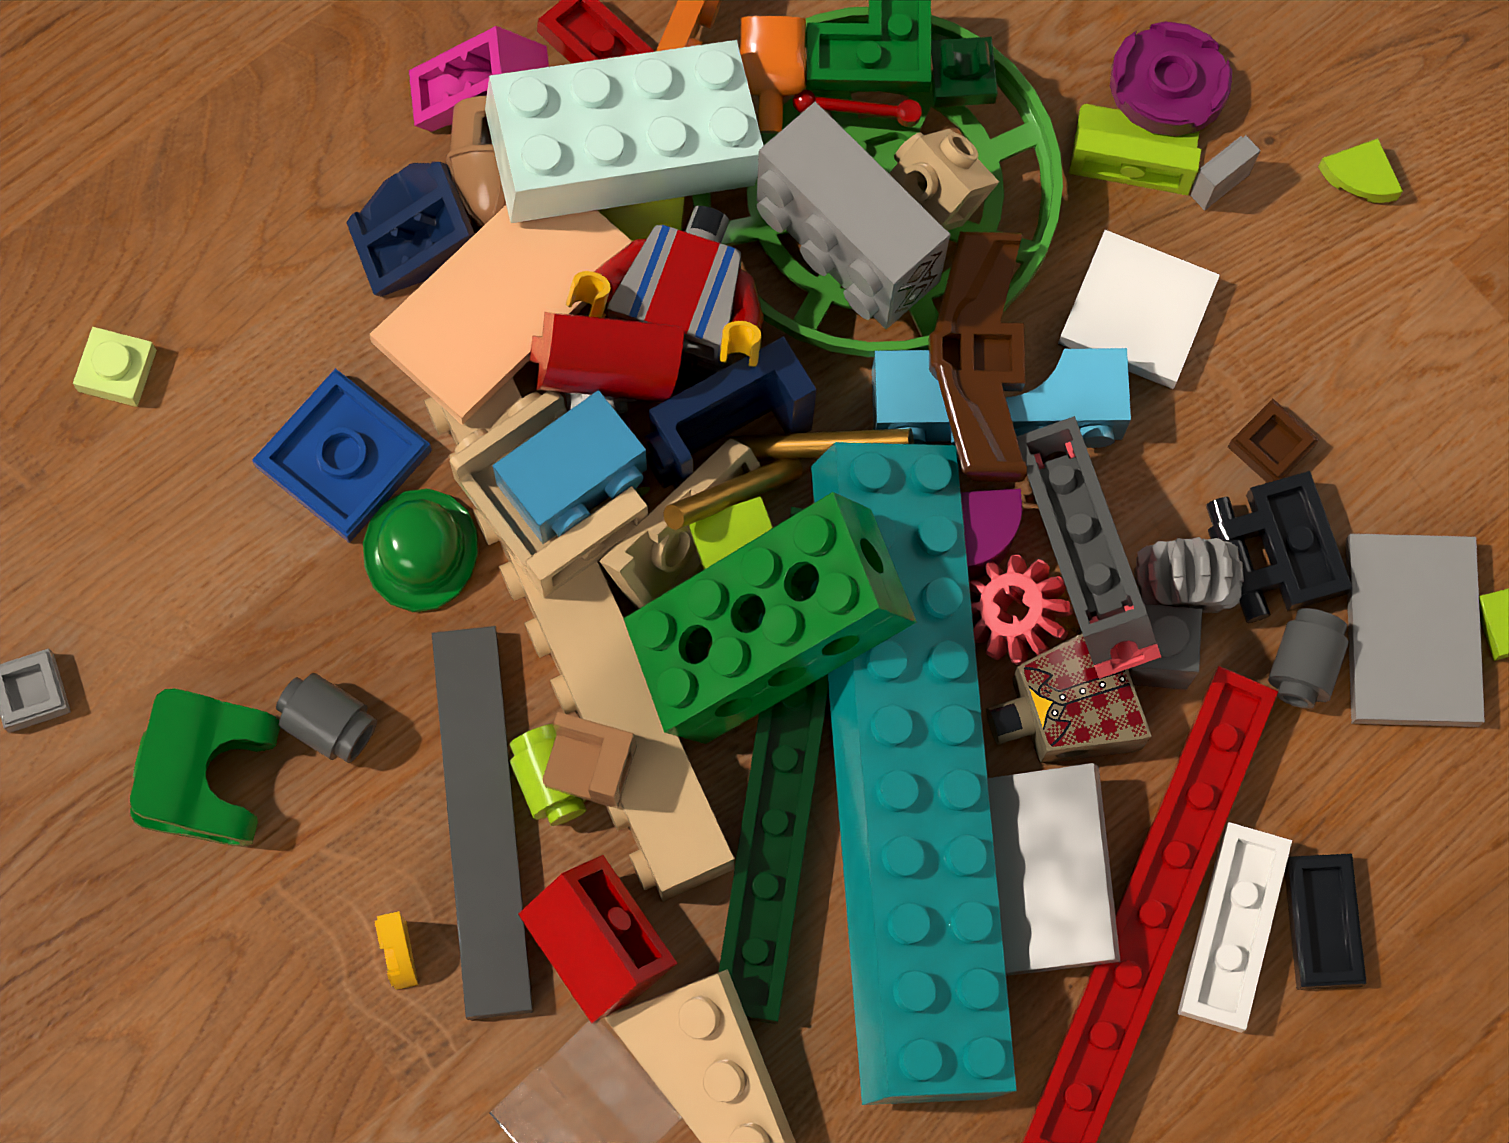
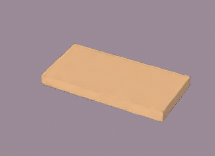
M505 205L370 333L371 343L463 425L530 360L532 335L542 336L544 312L577 315L588 304L587 302L579 301L575 302L571 308L565 305L574 275L582 271L594 272L601 264L632 241L598 210L510 223L507 206Z

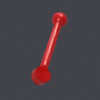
M807 89L795 94L792 99L793 106L799 113L804 112L810 105L816 102L823 110L896 118L905 127L915 126L922 114L920 104L911 99L904 100L899 106L817 97L812 91Z

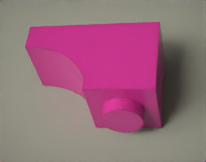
M495 26L410 69L409 77L414 126L433 132L452 125L453 109L456 103L471 97L487 96L489 75L549 67L547 46Z

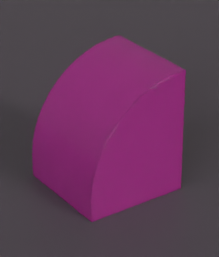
M1021 489L960 492L969 581L987 575V563L993 561L999 565L1009 552L1022 515Z

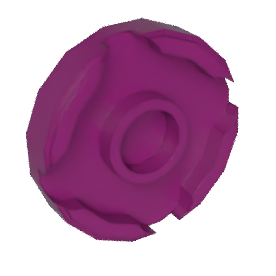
M1165 21L1151 24L1149 30L1141 31L1136 34V30L1124 39L1113 59L1109 86L1116 106L1132 123L1151 133L1180 136L1199 132L1218 118L1231 92L1232 68L1228 58L1225 62L1223 55L1218 51L1220 45L1209 34L1189 24Z

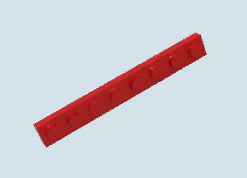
M1220 666L1214 671L1115 912L1120 962L1093 966L1021 1143H1097L1278 691Z

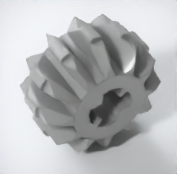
M1177 538L1173 541H1158L1154 545L1145 546L1138 551L1134 579L1144 604L1202 609V614L1219 613L1222 609H1231L1239 603L1242 582H1244L1243 563L1239 560L1238 547L1228 541H1222L1219 538Z

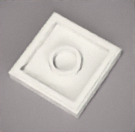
M1104 230L1058 344L1071 349L1127 348L1129 372L1174 389L1220 275Z

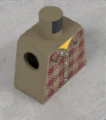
M1083 634L1018 666L1012 678L1017 699L986 708L987 720L996 744L1000 745L1030 735L1041 763L1132 753L1142 750L1151 738V733L1128 669L1099 679Z

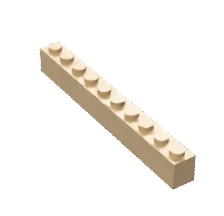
M512 377L463 425L432 397L424 400V403L438 435L450 431L457 446L471 433L483 428L489 432L508 419L509 410L522 397ZM456 453L450 454L449 458L451 459ZM477 509L473 510L488 545L500 541L509 561L500 565L499 569L513 601L525 597L534 619L524 622L539 658L551 654L560 675L550 679V682L563 712L569 714L576 711L579 718L634 733L637 748L618 809L610 806L606 807L617 831L629 827L639 850L629 854V857L643 889L647 890L656 886L662 902L734 870V857L678 736L664 733L623 616L598 562L596 561L543 598Z

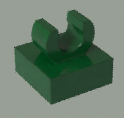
M992 37L931 40V82L934 107L996 103L998 91Z

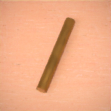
M911 428L726 436L724 439V443L731 438L749 447L757 460L820 458L835 442L914 444Z
M779 459L667 505L663 512L665 523L671 529L678 530L714 515L729 506L747 501L799 479L803 471L802 464L799 459Z

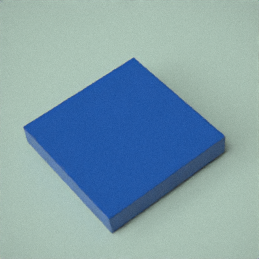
M335 368L252 459V462L258 470L350 543L380 507L390 499L431 453L432 448L430 443Z

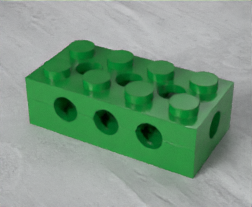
M835 492L828 494L623 618L664 733L707 744L917 623L872 510Z

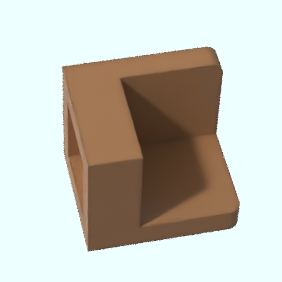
M557 712L553 724L557 735L543 776L544 786L548 789L618 809L637 748L634 733Z

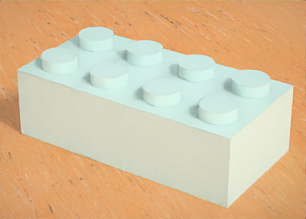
M737 40L489 75L485 113L510 223L755 185L758 177L759 149L763 147V142Z

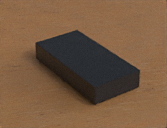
M1352 853L1288 857L1284 874L1296 989L1362 987L1367 983Z

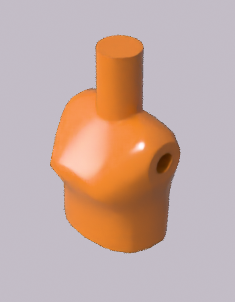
M747 16L741 18L740 54L750 94L759 96L758 126L760 133L778 134L782 131L783 97L801 93L806 88L805 18L789 16Z

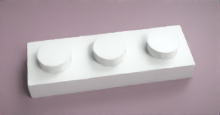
M1230 822L1224 826L1178 1010L1179 1015L1240 1033L1246 1030L1292 840Z

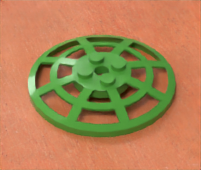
M848 7L806 18L805 48L807 22L868 24V7ZM931 15V40L979 37L954 22ZM993 47L997 86L1017 109L1024 124L990 139L985 128L966 106L934 107L932 82L930 92H886L909 97L908 99L920 104L922 114L919 122L913 127L902 126L898 120L889 118L869 117L859 119L858 114L830 111L832 118L888 173L897 165V161L894 159L895 153L905 141L920 132L931 108L939 111L960 130L964 137L977 149L978 159L995 176L999 183L984 200L980 224L967 220L963 226L948 230L950 233L949 240L956 243L960 231L1001 232L997 231L1004 200L1003 174L1000 162L1034 147L1040 168L1042 195L1038 225L1032 241L1024 238L1021 239L1016 263H1020V266L1011 279L1004 312L1028 287L1046 257L1059 220L1063 191L1061 153L1051 119L1035 89L1013 62ZM810 90L817 97L852 100V93L883 92ZM793 97L783 105L782 130L801 114L793 106ZM760 133L763 146L777 134ZM757 179L754 186L747 187V203L750 217L729 220L721 244L732 246L759 240L764 252L779 271L799 288L808 292L793 320L775 310L759 296L765 322L796 340L836 353L874 357L875 351L929 350L928 338L935 330L939 315L932 299L944 294L950 268L942 273L940 282L909 309L921 337L904 341L866 342L834 337L819 332L817 329L831 304L853 309L844 296L843 292L845 289L841 288V285L829 273L826 276L819 274L816 277L792 258L778 238V236L788 234L786 230L782 233L775 231L766 223L757 209ZM711 192L692 195L693 209L696 206L711 207Z

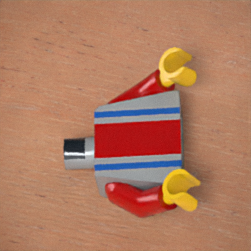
M707 206L694 207L685 232L665 225H656L647 239H635L601 264L594 272L582 271L574 275L565 304L570 308L575 302H587L592 305L589 316L601 318L606 303L610 301L607 308L608 318L685 327L682 355L723 368L729 354L740 352L750 357L749 366L756 367L758 364L764 316L755 281L747 271L741 269V252L736 248L721 244L729 219L724 213Z

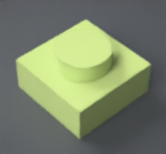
M92 327L73 385L78 392L138 407L157 350L151 341Z

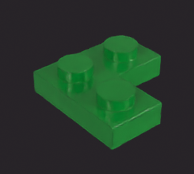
M868 0V24L807 22L806 89L930 92L931 0Z

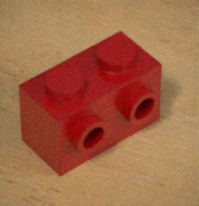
M604 855L561 873L518 913L591 1024L635 1001L678 964Z

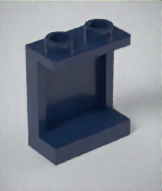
M784 336L759 350L756 367L749 366L750 357L747 356L649 409L650 433L645 436V440L651 453L646 455L653 474L664 489L671 485L675 489L678 488L693 473V458L691 455L771 411L785 434L807 433L812 430L817 389Z

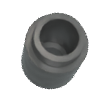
M1302 608L1297 611L1295 620L1287 622L1268 678L1269 683L1278 689L1277 697L1280 700L1306 709L1314 708L1316 702L1330 701L1349 644L1348 639L1344 636L1347 624L1342 619L1321 610Z
M316 673L310 674L304 680L298 677L294 678L286 686L276 704V710L282 713L279 720L280 728L330 760L339 757L347 763L354 761L369 742L377 725V719L367 714V705Z

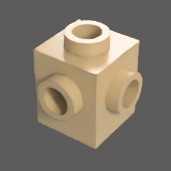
M951 129L927 135L919 132L910 137L895 153L894 159L897 161V165L889 173L947 231L963 226L999 183L995 176L978 159L979 155L975 146L967 138L953 132Z

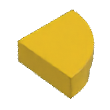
M400 911L377 916V920L374 922L380 949H384L388 969L387 976L391 986L398 990L418 985L405 918Z

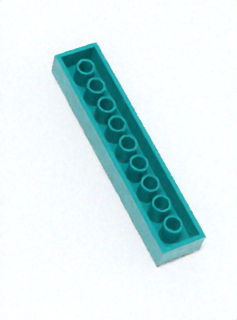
M835 442L811 466L814 503L835 492L872 510L917 621L912 626L828 673L862 1105L987 1100L1017 1090L956 445Z

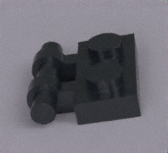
M1310 471L1251 487L1246 494L1252 511L1250 514L1236 517L1229 497H1221L1205 505L1212 523V527L1208 529L1210 539L1219 538L1238 547L1239 560L1243 563L1244 577L1239 603L1246 623L1257 622L1271 615L1263 594L1267 591L1279 588L1288 612L1347 595L1352 589ZM1261 536L1271 566L1255 570L1245 540Z

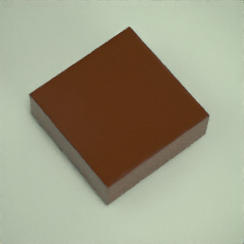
M1272 398L1230 441L1228 448L1266 483L1285 478L1316 446L1319 439Z

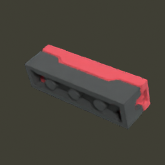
M1075 416L1017 436L1022 459L1026 462L1029 482L1098 678L1100 679L1161 658L1148 614ZM1062 451L1067 453V455L1043 464L1044 459L1053 452Z

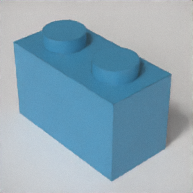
M598 390L493 464L492 467L497 486L541 543L544 544L555 535L560 537L591 515L589 511L608 497L614 499L631 486L636 489L644 479L642 473L647 470L646 449Z

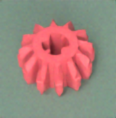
M1011 555L1008 561L1007 573L992 561L986 565V573L991 578V581L986 586L977 580L969 582V589L980 597V602L971 603L972 620L978 621L973 625L974 642L982 643L988 641L986 654L992 659L999 660L1008 651L1011 661L1016 665H1021L1028 658L1029 646L1037 655L1050 650L1044 640L1049 633L1059 640L1067 638L1068 631L1056 623L1055 619L1072 615L1074 608L1069 601L1058 599L1067 588L1064 579L1060 576L1048 579L1050 566L1046 562L1038 559L1027 569L1024 558L1020 555ZM1014 600L1020 605L1024 603L1029 607L1028 614L1023 620L1015 615L1012 617L1007 613L1008 606Z

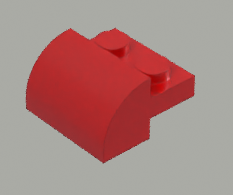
M544 312L542 336L532 335L530 361L539 364L537 390L592 395L599 390L605 397L664 402L670 399L676 384L682 356L685 327Z

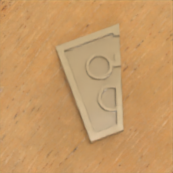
M731 438L727 440L600 560V563L636 610L704 570L689 530V525L678 530L668 527L663 517L665 507L760 468L761 465L749 447Z
M728 969L605 1017L606 1021L701 1143H796Z

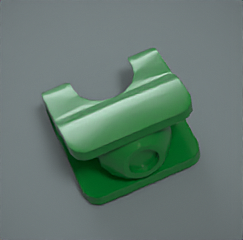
M176 688L161 691L154 700L148 727L143 732L134 766V783L130 795V816L133 822L143 829L192 837L224 845L247 846L253 844L258 824L257 816L244 807L219 799L209 788L205 777L209 764L219 754L229 750H249L254 752L272 750L278 740L280 731L279 719L265 711L223 702Z

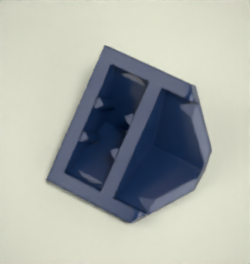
M436 161L431 163H411L386 179L360 212L353 213L346 222L373 294L380 297L426 281L475 235L456 185L452 180L448 165Z

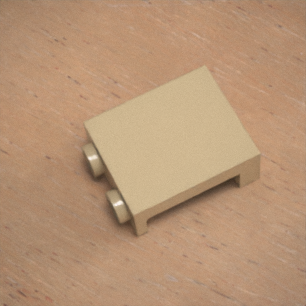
M547 391L543 395L534 392L523 397L509 410L508 419L489 432L483 428L468 435L455 448L456 455L449 460L456 482L543 598L605 556L648 516L646 503L631 486L614 499L610 497L605 499L589 511L591 515L560 537L555 535L542 544L497 486L492 465L567 413L562 395L554 391Z

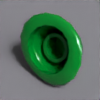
M432 489L405 491L385 502L371 518L363 541L364 568L373 588L390 605L411 612L439 609L456 598L472 577L478 557L477 529L469 511L451 495Z

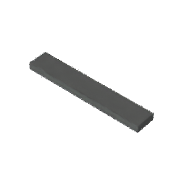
M496 626L432 633L465 1016L467 1020L533 1013L525 924L518 915L523 910L497 629Z

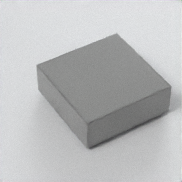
M1246 135L1244 137L1240 136L1199 169L1190 196L1205 211L1250 175L1261 150Z
M49 648L0 664V717L3 728L8 733L71 713L54 653Z

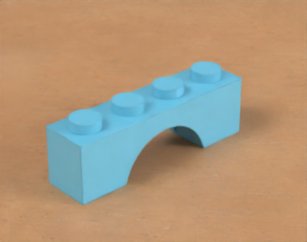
M1127 348L1064 349L1057 367L1040 386L1021 395L1006 397L1016 437L1075 416L1086 448L1106 447L1112 445L1115 440H1122L1131 421ZM929 350L875 351L872 367L873 430L911 428L914 444L926 445V442H951V445H955L938 380L929 371Z

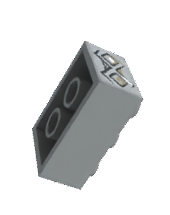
M816 102L810 105L759 149L757 209L760 215L775 231L782 233L786 230L801 245L800 252L814 271L822 276H826L829 273L845 289L843 293L847 302L861 317L869 320L873 316L887 329L940 282L950 233Z

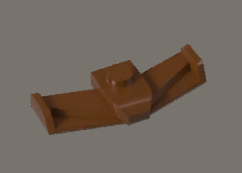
M960 231L936 327L928 338L929 371L938 380L962 471L971 480L978 482H1022L1027 476L1026 462L1022 459L1004 391L1022 392L1025 385L1024 323H1000L1023 233Z

